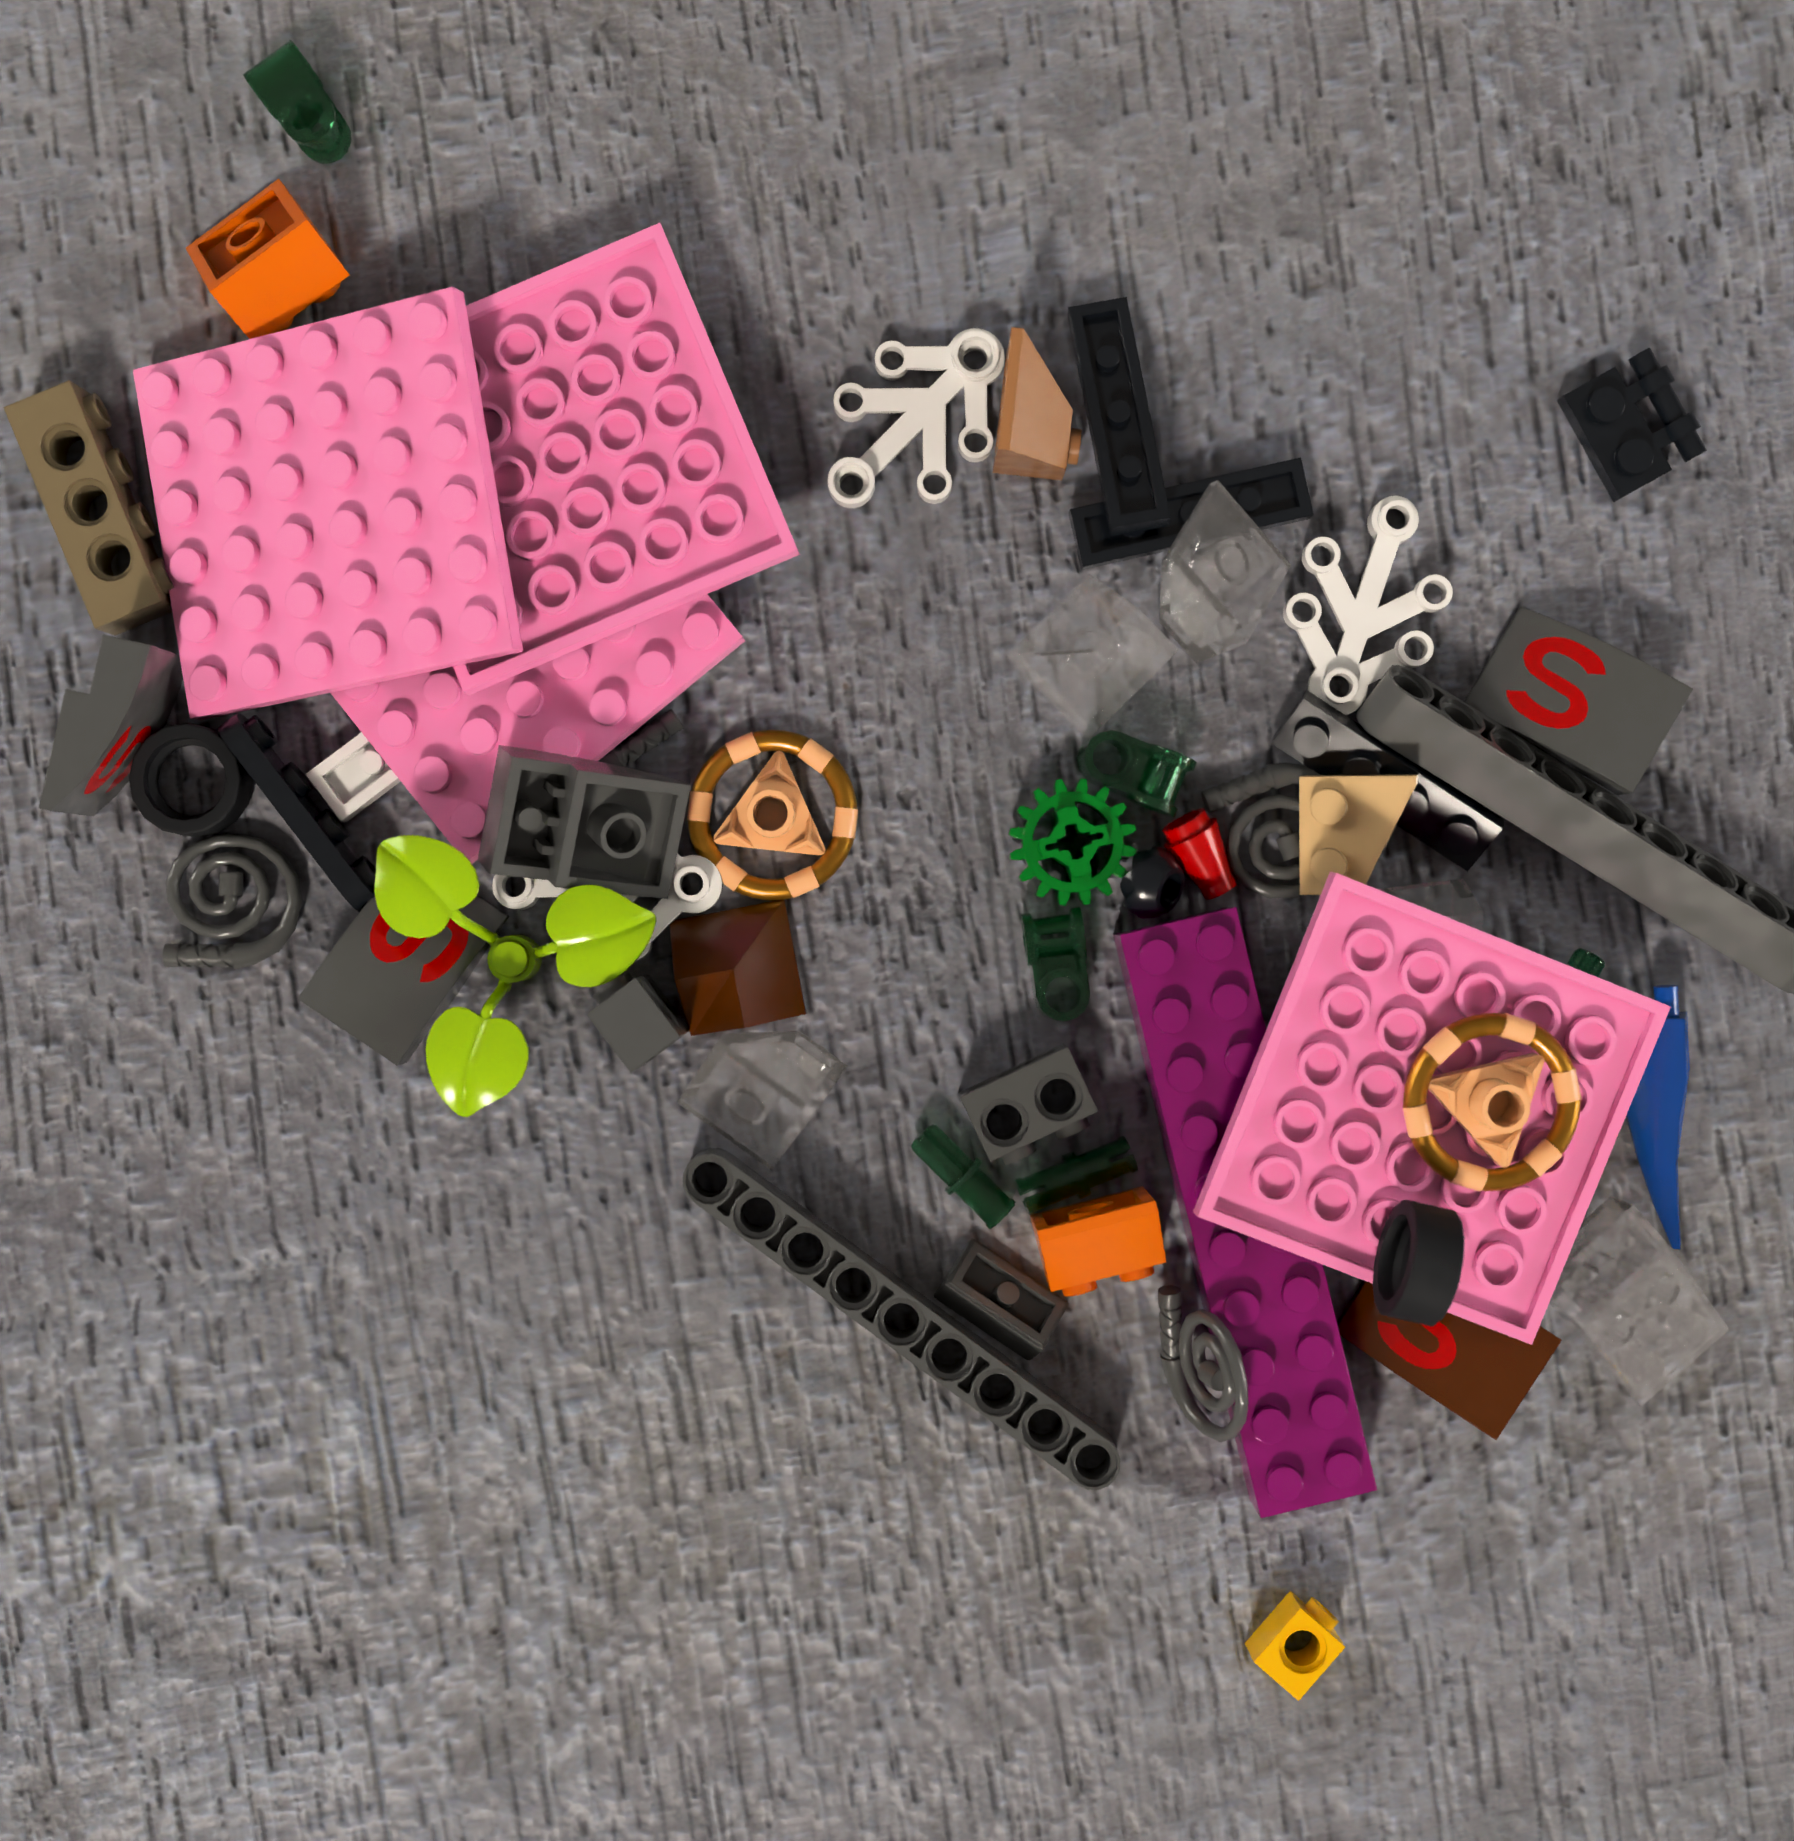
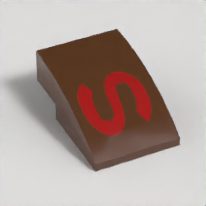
M1367 1281L1362 1282L1337 1320L1340 1336L1495 1440L1498 1439L1562 1341L1540 1326L1531 1345L1448 1312L1434 1326L1381 1315L1374 1302L1373 1284Z

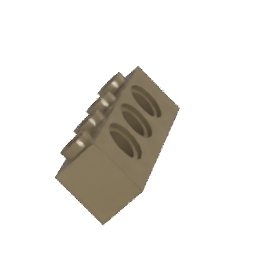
M68 380L3 407L94 628L116 636L172 613L169 590L174 588L166 572L164 558H158L150 538L156 535V528L146 507L141 502L136 503L128 483L134 481L133 472L123 452L119 448L113 449L105 430L111 426V419L100 397L96 393L90 394ZM83 440L85 445L83 457L76 464L68 466L66 455L69 447L73 443ZM105 494L108 501L105 513L99 519L91 521L89 517L91 502L97 496ZM128 548L130 564L126 571L114 576L111 569L112 559L118 551Z

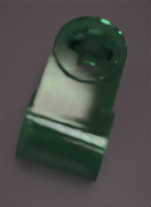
M291 39L243 73V76L271 115L279 121L286 133L312 161L329 164L340 160L348 152L351 145V130L348 123L323 89L324 84ZM317 123H320L322 127L317 132H314L312 128Z
M1114 730L1100 732L1087 739L1079 749L1077 758L1079 771L1092 784L1100 787L1106 786L1110 789L1109 791L1126 797L1130 802L1175 818L1178 811L1174 803L1186 773L1193 772L1197 764L1195 760L1181 753L1156 744L1146 743ZM1099 743H1111L1120 752L1121 764L1113 775L1103 774L1094 765L1093 753Z
M1070 907L1068 914L1033 918L1030 913L1021 914L1027 966L1030 967L1033 997L1037 1009L1043 1016L1053 1021H1068L1077 1018L1085 1011L1090 999L1086 967V938L1080 907ZM1066 933L1067 935L1066 937L1047 940L1040 938L1042 935ZM1055 978H1065L1071 981L1076 988L1077 1000L1068 1011L1058 1012L1047 1003L1045 997L1046 988Z

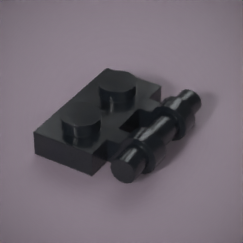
M1650 348L1645 349L1628 360L1639 381L1626 387L1617 369L1614 367L1557 400L1613 502L1671 471L1672 468L1661 449L1673 442L1684 462L1707 451L1696 429L1701 427L1693 411L1688 414L1685 412L1670 385L1675 381L1667 365L1660 367ZM1646 397H1649L1665 426L1654 433L1650 431L1636 405L1637 402Z

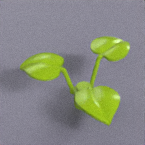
M417 835L396 836L383 840L377 848L375 898L378 910L386 923L404 936L429 938L442 932L451 918L457 925L488 942L491 946L487 958L488 966L492 974L499 979V983L483 1005L480 1015L465 1007L447 1009L436 1019L431 1027L426 1043V1062L437 1093L456 1114L462 1117H469L512 1091L523 1078L528 1066L529 1047L521 1029L508 1019L491 1018L494 1009L501 999L510 991L512 983L532 978L541 967L542 957L557 953V971L565 982L579 987H595L606 984L623 974L640 957L653 934L656 916L653 912L635 904L612 889L598 885H580L560 894L547 913L546 929L554 942L538 946L533 939L524 935L500 937L496 932H491L458 910L467 906L476 898L480 886L475 868L462 852L445 842Z

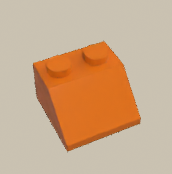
M279 178L185 248L210 293L249 339L287 330L292 324L294 316L312 303H321L332 297L339 289L341 282L350 276L332 248Z
M1143 1186L1030 1215L1049 1289L1051 1292L1062 1289L1063 1296L1065 1297L1091 1292L1098 1288L1096 1280L1119 1275L1121 1282H1130L1149 1277L1155 1273L1153 1266L1166 1263L1156 1200Z

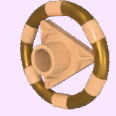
M784 730L749 732L726 742L725 745L720 747L704 763L697 774L689 794L687 812L690 839L697 855L707 858L717 867L721 875L722 884L733 892L761 900L796 898L825 883L836 873L847 858L856 837L858 819L857 800L853 785L847 772L835 758L834 754L812 738ZM776 751L714 836H712L709 825L713 799L712 793L722 775L733 764L735 765L761 752ZM783 752L796 755L822 774L831 788L836 807L833 837L827 849ZM716 844L821 857L812 866L810 865L784 878L766 879L749 875L738 865L723 856Z
M1484 1013L1460 1019L1442 1028L1422 1047L1407 1076L1402 1108L1408 1137H1410L1420 1157L1434 1172L1450 1183L1472 1190L1501 1191L1522 1186L1541 1177L1562 1157L1573 1138L1578 1124L1581 1093L1576 1068L1573 1066L1565 1049L1548 1031L1533 1021L1508 1013ZM1497 1035L1528 1045L1538 1053L1525 1054L1433 1076L1437 1067L1463 1043L1482 1036ZM1545 1061L1551 1070L1557 1102L1554 1122L1547 1137L1521 1161L1511 1165L1523 1125L1527 1122L1530 1115V1104ZM1428 1089L1493 1162L1502 1168L1486 1169L1455 1159L1441 1147L1433 1135L1426 1102Z

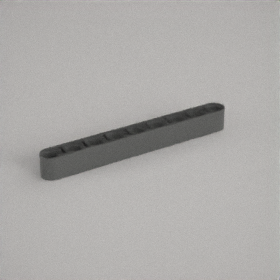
M1392 665L1357 711L1356 717L1359 724L1375 739L1772 985L1787 993L1794 994V906L1407 667Z
M708 1148L700 1151L687 1164L683 1173V1187L686 1195L695 1204L1048 1464L1087 1490H1099L1108 1487L1116 1479L1120 1471V1457L1111 1435L1102 1426L738 1158L721 1148ZM705 1162L719 1164L726 1172L727 1185L722 1190L716 1192L703 1189L696 1178V1170L700 1164ZM754 1197L764 1198L773 1205L775 1219L768 1225L755 1226L745 1218L743 1204ZM800 1233H811L820 1239L823 1252L819 1257L811 1261L801 1260L792 1253L790 1247L791 1239ZM858 1268L869 1276L871 1284L864 1293L849 1295L839 1287L837 1282L838 1276L846 1269ZM906 1303L917 1311L918 1319L911 1328L897 1330L886 1322L884 1316L887 1310L892 1305ZM944 1339H955L963 1344L965 1353L957 1363L951 1365L938 1362L932 1354L935 1345ZM1002 1374L1012 1381V1388L1005 1397L990 1399L980 1391L983 1380L990 1375ZM1050 1409L1059 1415L1057 1427L1045 1434L1032 1431L1028 1427L1030 1417L1036 1411ZM1092 1444L1106 1449V1457L1097 1467L1084 1468L1076 1462L1078 1452L1085 1446Z

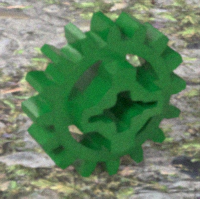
M1080 778L1073 792H1068L1063 780L1058 779L1054 781L1053 796L1048 797L1045 792L1038 788L1032 792L1037 807L1032 810L1029 807L1020 805L1016 810L1020 818L1026 822L1024 828L1016 827L1009 829L1008 836L1021 840V848L1011 852L1009 858L1015 861H1025L1027 867L1020 873L1018 878L1023 882L1035 877L1039 881L1035 893L1037 897L1042 898L1050 889L1057 891L1058 905L1066 906L1070 893H1077L1081 904L1088 905L1091 904L1090 889L1096 887L1104 896H1109L1113 891L1107 879L1111 875L1122 879L1128 873L1119 864L1121 857L1134 856L1137 849L1124 845L1123 837L1135 832L1136 827L1134 824H1120L1118 817L1123 814L1127 806L1123 802L1110 808L1105 803L1110 790L1106 786L1098 790L1093 796L1087 794V779ZM1075 803L1088 806L1096 811L1106 824L1094 826L1081 818ZM1052 808L1054 826L1047 837L1033 840L1034 830L1038 821L1045 812ZM1066 826H1072L1075 835L1085 834L1086 837L1091 835L1098 836V839L1089 841L1087 845L1078 849V859H1072L1069 850L1059 851L1058 848L1046 850L1045 846L1057 843V840L1063 838L1066 835ZM1111 844L1110 853L1105 865L1098 873L1092 876L1091 859L1099 847ZM1050 858L1065 867L1069 882L1058 880L1049 875L1040 866L1038 861Z

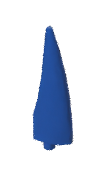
M1678 985L1653 986L1654 1000L1671 1006L1626 1118L1636 1157L1654 1208L1673 1249H1681L1678 1155L1690 1071L1687 1011L1679 1012Z

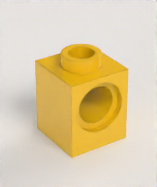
M1292 1591L1288 1592L1245 1642L1253 1662L1298 1701L1345 1648V1645L1334 1629L1339 1623L1337 1618L1315 1598L1311 1597L1305 1604ZM1300 1630L1312 1633L1310 1642L1303 1649L1292 1651L1285 1648L1286 1640L1292 1633Z

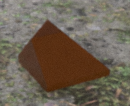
M785 899L678 919L670 924L674 980L691 1036L747 1028L807 1014Z

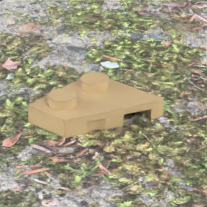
M1418 774L1299 776L1300 895H1321L1330 872H1335L1367 884L1379 857L1418 784Z

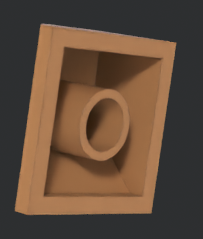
M1011 327L1005 358L993 473L1062 481L1067 464L1077 465L1082 429L1071 428L1073 409L1024 328Z

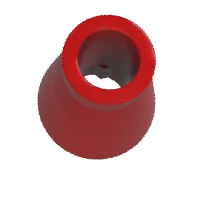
M1204 808L1190 811L1171 821L1162 829L1167 839L1164 847L1176 857L1182 869L1201 890L1205 900L1219 897L1236 886L1237 883L1230 870L1217 819L1209 818Z

